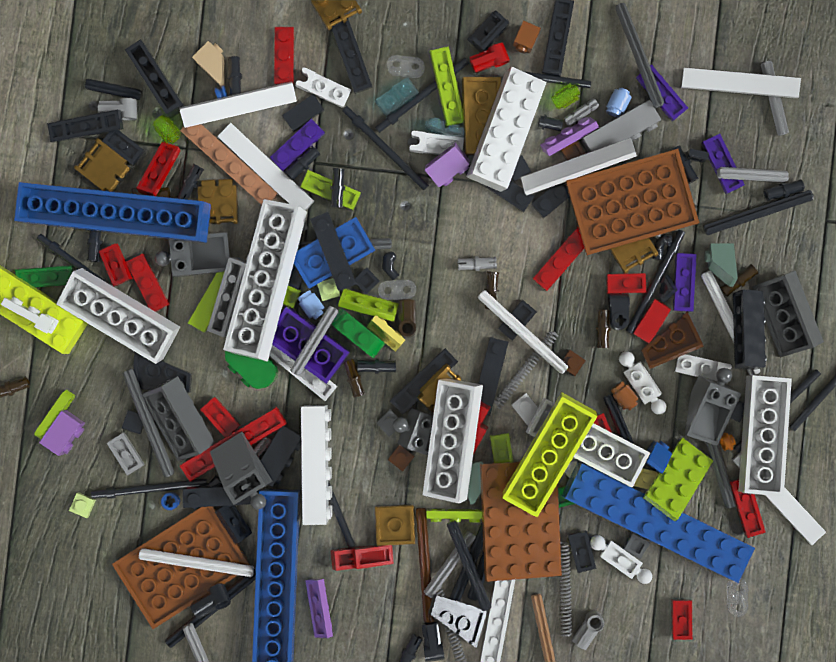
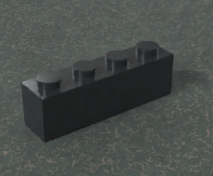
M140 39L126 48V53L165 114L170 119L179 114V108L185 105L145 43Z
M742 289L733 293L735 369L757 370L766 367L765 300L763 298V291Z

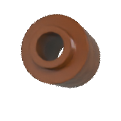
M623 381L611 389L612 396L623 410H631L638 404L636 401L639 398L629 385Z

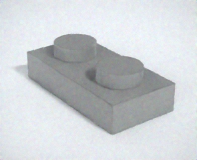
M125 432L107 443L127 476L145 465Z

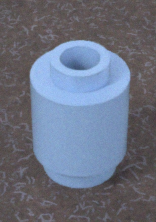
M624 88L614 89L606 106V112L616 118H619L621 114L623 115L632 98L629 95L630 92Z
M309 290L298 298L300 307L309 319L312 317L317 319L324 314L322 310L325 307L315 293Z

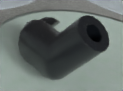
M660 235L654 245L659 255L653 256L654 260H662L664 245H671V235Z
M390 251L383 256L382 269L394 281L399 276V273L393 268L396 254Z

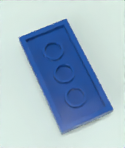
M357 217L336 228L349 265L375 251L373 244ZM318 239L296 252L294 264L309 289L332 276Z

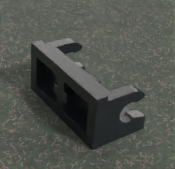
M495 10L467 41L480 53L484 52L508 28L509 21Z

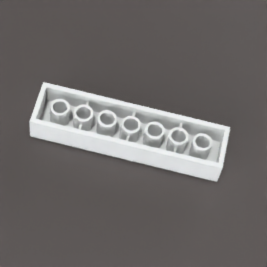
M266 199L263 200L223 350L268 362L307 211L301 207Z

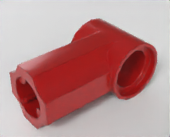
M504 43L495 44L489 47L487 51L469 57L475 73L491 67H500L510 62Z

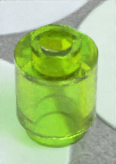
M569 83L554 92L551 99L556 108L560 110L578 101L581 93L576 85L572 86Z
M161 115L153 122L154 130L165 143L173 144L179 140L181 131L169 117Z

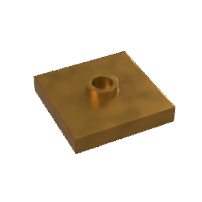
M413 505L375 506L377 546L415 544Z

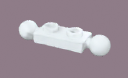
M622 352L619 356V362L621 365L628 367L623 373L643 403L646 404L651 401V409L655 414L664 413L667 407L666 403L657 398L662 392L641 361L634 364V355L631 352Z
M594 535L590 539L591 547L594 550H602L599 556L631 579L636 574L638 581L642 584L651 582V571L645 568L640 569L643 563L610 540L608 544H605V539L600 535Z

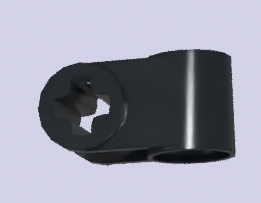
M629 293L609 294L610 325L615 330H622L629 324ZM619 316L621 320H624V323L620 326L618 322H615Z

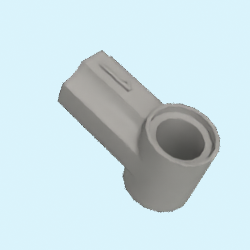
M122 98L120 101H99L98 113L118 109L121 110L122 120H137L136 99Z
M592 610L586 614L584 622L572 638V642L581 649L586 650L597 633L604 627V620L598 611ZM592 618L600 619L596 625L590 624V620Z

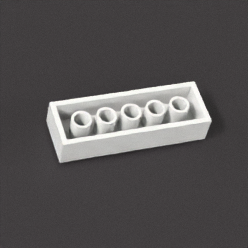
M514 67L505 72L466 176L467 178L500 192L508 189L544 91L545 81Z
M83 268L72 272L56 304L155 364L164 359L180 329V326Z
M754 375L746 376L738 492L784 496L792 379Z
M448 378L438 380L423 496L455 503L467 500L483 385Z
M543 397L526 430L528 434L533 437L536 436L555 403ZM593 423L575 453L574 458L633 487L650 452Z
M304 405L301 407L303 525H326L332 517V505H329V500L332 498V486H328V480L332 478V467H328V461L332 459V449L328 448V441L331 440V428H328V422L331 421V409H328V405Z

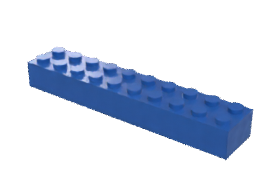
M19 182L14 221L207 243L211 204L204 201Z
M579 461L561 495L565 499L739 583L755 550L754 547L683 512L677 521H673L643 498L645 496L644 493Z
M261 489L259 494L266 498V505L258 512L252 662H293L300 490Z

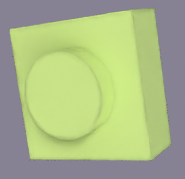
M333 278L317 284L322 301L341 297Z
M78 492L69 511L88 518L96 499Z

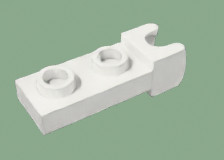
M305 67L302 68V74L308 80L306 82L297 81L295 85L297 88L344 108L351 89L316 74V72Z
M412 131V138L418 139L420 142L418 145H411L410 152L440 155L455 142L463 150L464 137Z
M18 298L3 299L2 306L36 323L35 328L50 334L55 330L59 320L42 313L40 315V310L29 306V308L23 306V301Z
M685 354L677 358L674 372L695 377L700 375L718 381L716 377L717 371L721 368L731 369L732 365Z

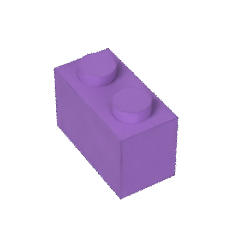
M455 142L425 165V171L438 187L442 185L447 186L454 180L453 177L459 173L461 175L469 168L470 160Z
M63 410L39 443L58 456L64 455V453L67 454L73 447L71 443L75 437L78 438L83 433L84 428L82 427L85 422L69 411Z

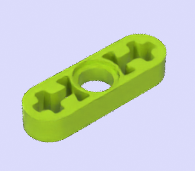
M65 390L60 395L35 431L34 435L42 439L59 413L67 410L75 398L72 392Z

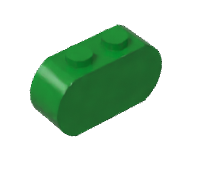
M342 308L338 310L336 317L331 323L332 326L373 359L386 344Z
M225 351V360L229 363L227 367L234 374L238 372L243 377L241 381L248 388L250 386L255 389L267 388L275 382L278 376V367L270 358H268L267 362Z

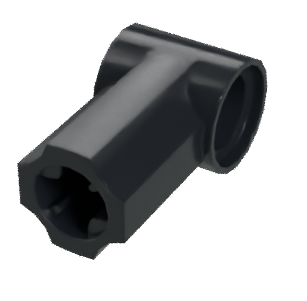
M224 584L212 586L208 590L209 593L191 603L190 607L196 618L200 619L215 609H224L231 604Z
M438 621L423 623L422 633L424 637L425 662L444 660L443 643L440 639Z

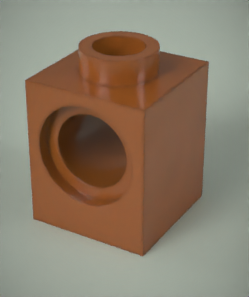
M523 20L513 43V46L516 47L515 49L520 53H531L541 28Z

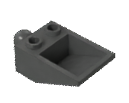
M227 232L208 234L207 243L169 239L170 254L166 251H160L155 255V262L159 266H166L171 262L173 277L225 272L230 257ZM178 243L183 244V248L181 250H177ZM180 262L185 264L183 269H179L178 264Z
M721 368L717 371L716 377L718 381L698 376L690 396L685 435L718 445L741 395L737 390L725 385V383L732 379V373L728 368Z
M410 408L407 419L403 417L396 418L393 422V428L396 432L401 433L397 444L428 455L433 415Z
M241 432L210 451L223 488L233 505L251 496V506L254 509L260 510L265 507L266 498L262 494H258L257 491L273 481L244 433Z

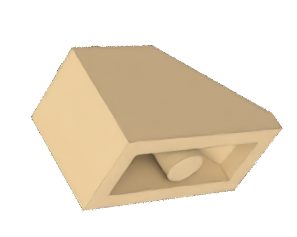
M208 41L192 58L217 84L225 86V58L221 54L223 50L216 43L212 45Z

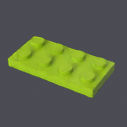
M683 437L671 452L672 456L665 471L662 474L658 473L643 497L673 521L679 519L713 462L711 458Z

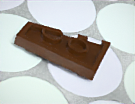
M686 312L678 322L673 323L665 333L655 338L641 351L649 369L704 346L688 312Z

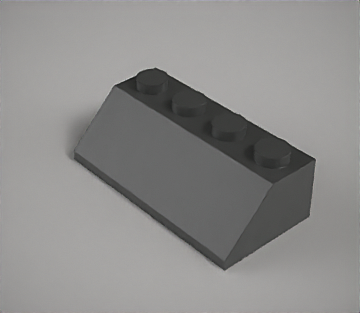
M796 271L752 286L753 290L763 291L765 321L780 358L814 348L824 342Z
M178 376L142 393L146 406L178 461L200 455L215 444L212 434L205 426L203 418L195 408L193 400L189 397L184 384Z

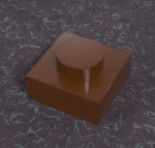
M578 140L560 150L566 161L586 154Z
M571 350L562 359L568 366L566 371L573 376H576L586 361Z
M399 445L388 460L403 472L415 456Z

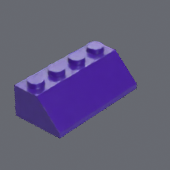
M286 307L279 317L272 345L296 361L316 326L290 307ZM325 333L304 368L327 384L351 351Z

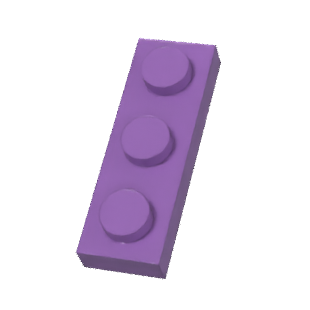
M591 117L582 118L576 125L567 127L560 134L547 138L540 146L543 152L551 156L595 131L599 126Z
M324 579L305 580L315 638L332 637V624Z

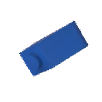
M653 441L646 450L650 452V455L645 463L653 470L662 474L672 456V453L668 451L670 447L662 441L659 443Z

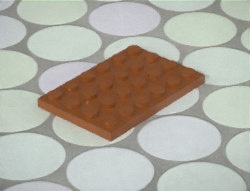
M678 149L566 181L586 256L699 223Z
M521 461L480 464L485 581L487 582L562 576L558 484L538 517L502 498L506 485Z
M214 506L199 508L112 564L152 629L191 606L192 602L209 593L208 590L212 586L221 583L225 584L238 575L140 560L139 552L141 549L251 566L238 543L235 545L215 514L217 510Z

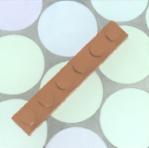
M202 124L183 127L180 130L261 205L264 199L272 201L278 195L276 191Z

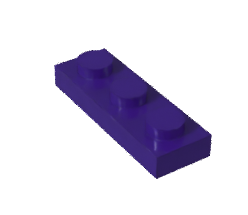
M651 64L650 68L664 101L663 106L660 108L673 122L688 107ZM639 74L636 79L647 91L643 78Z
M311 118L270 159L284 172L298 157H301L316 143L325 132Z
M721 134L701 143L705 152H709L708 158L716 175L717 169L720 167L736 168ZM718 178L725 194L745 185L743 180Z
M676 254L674 284L678 291L673 296V311L693 312L696 254Z

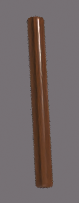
M417 508L416 523L423 618L425 623L434 622V617L428 612L432 598L424 593V590L431 582L426 509Z

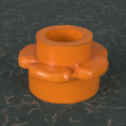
M723 433L719 441L724 451H732L734 445H736L733 435Z

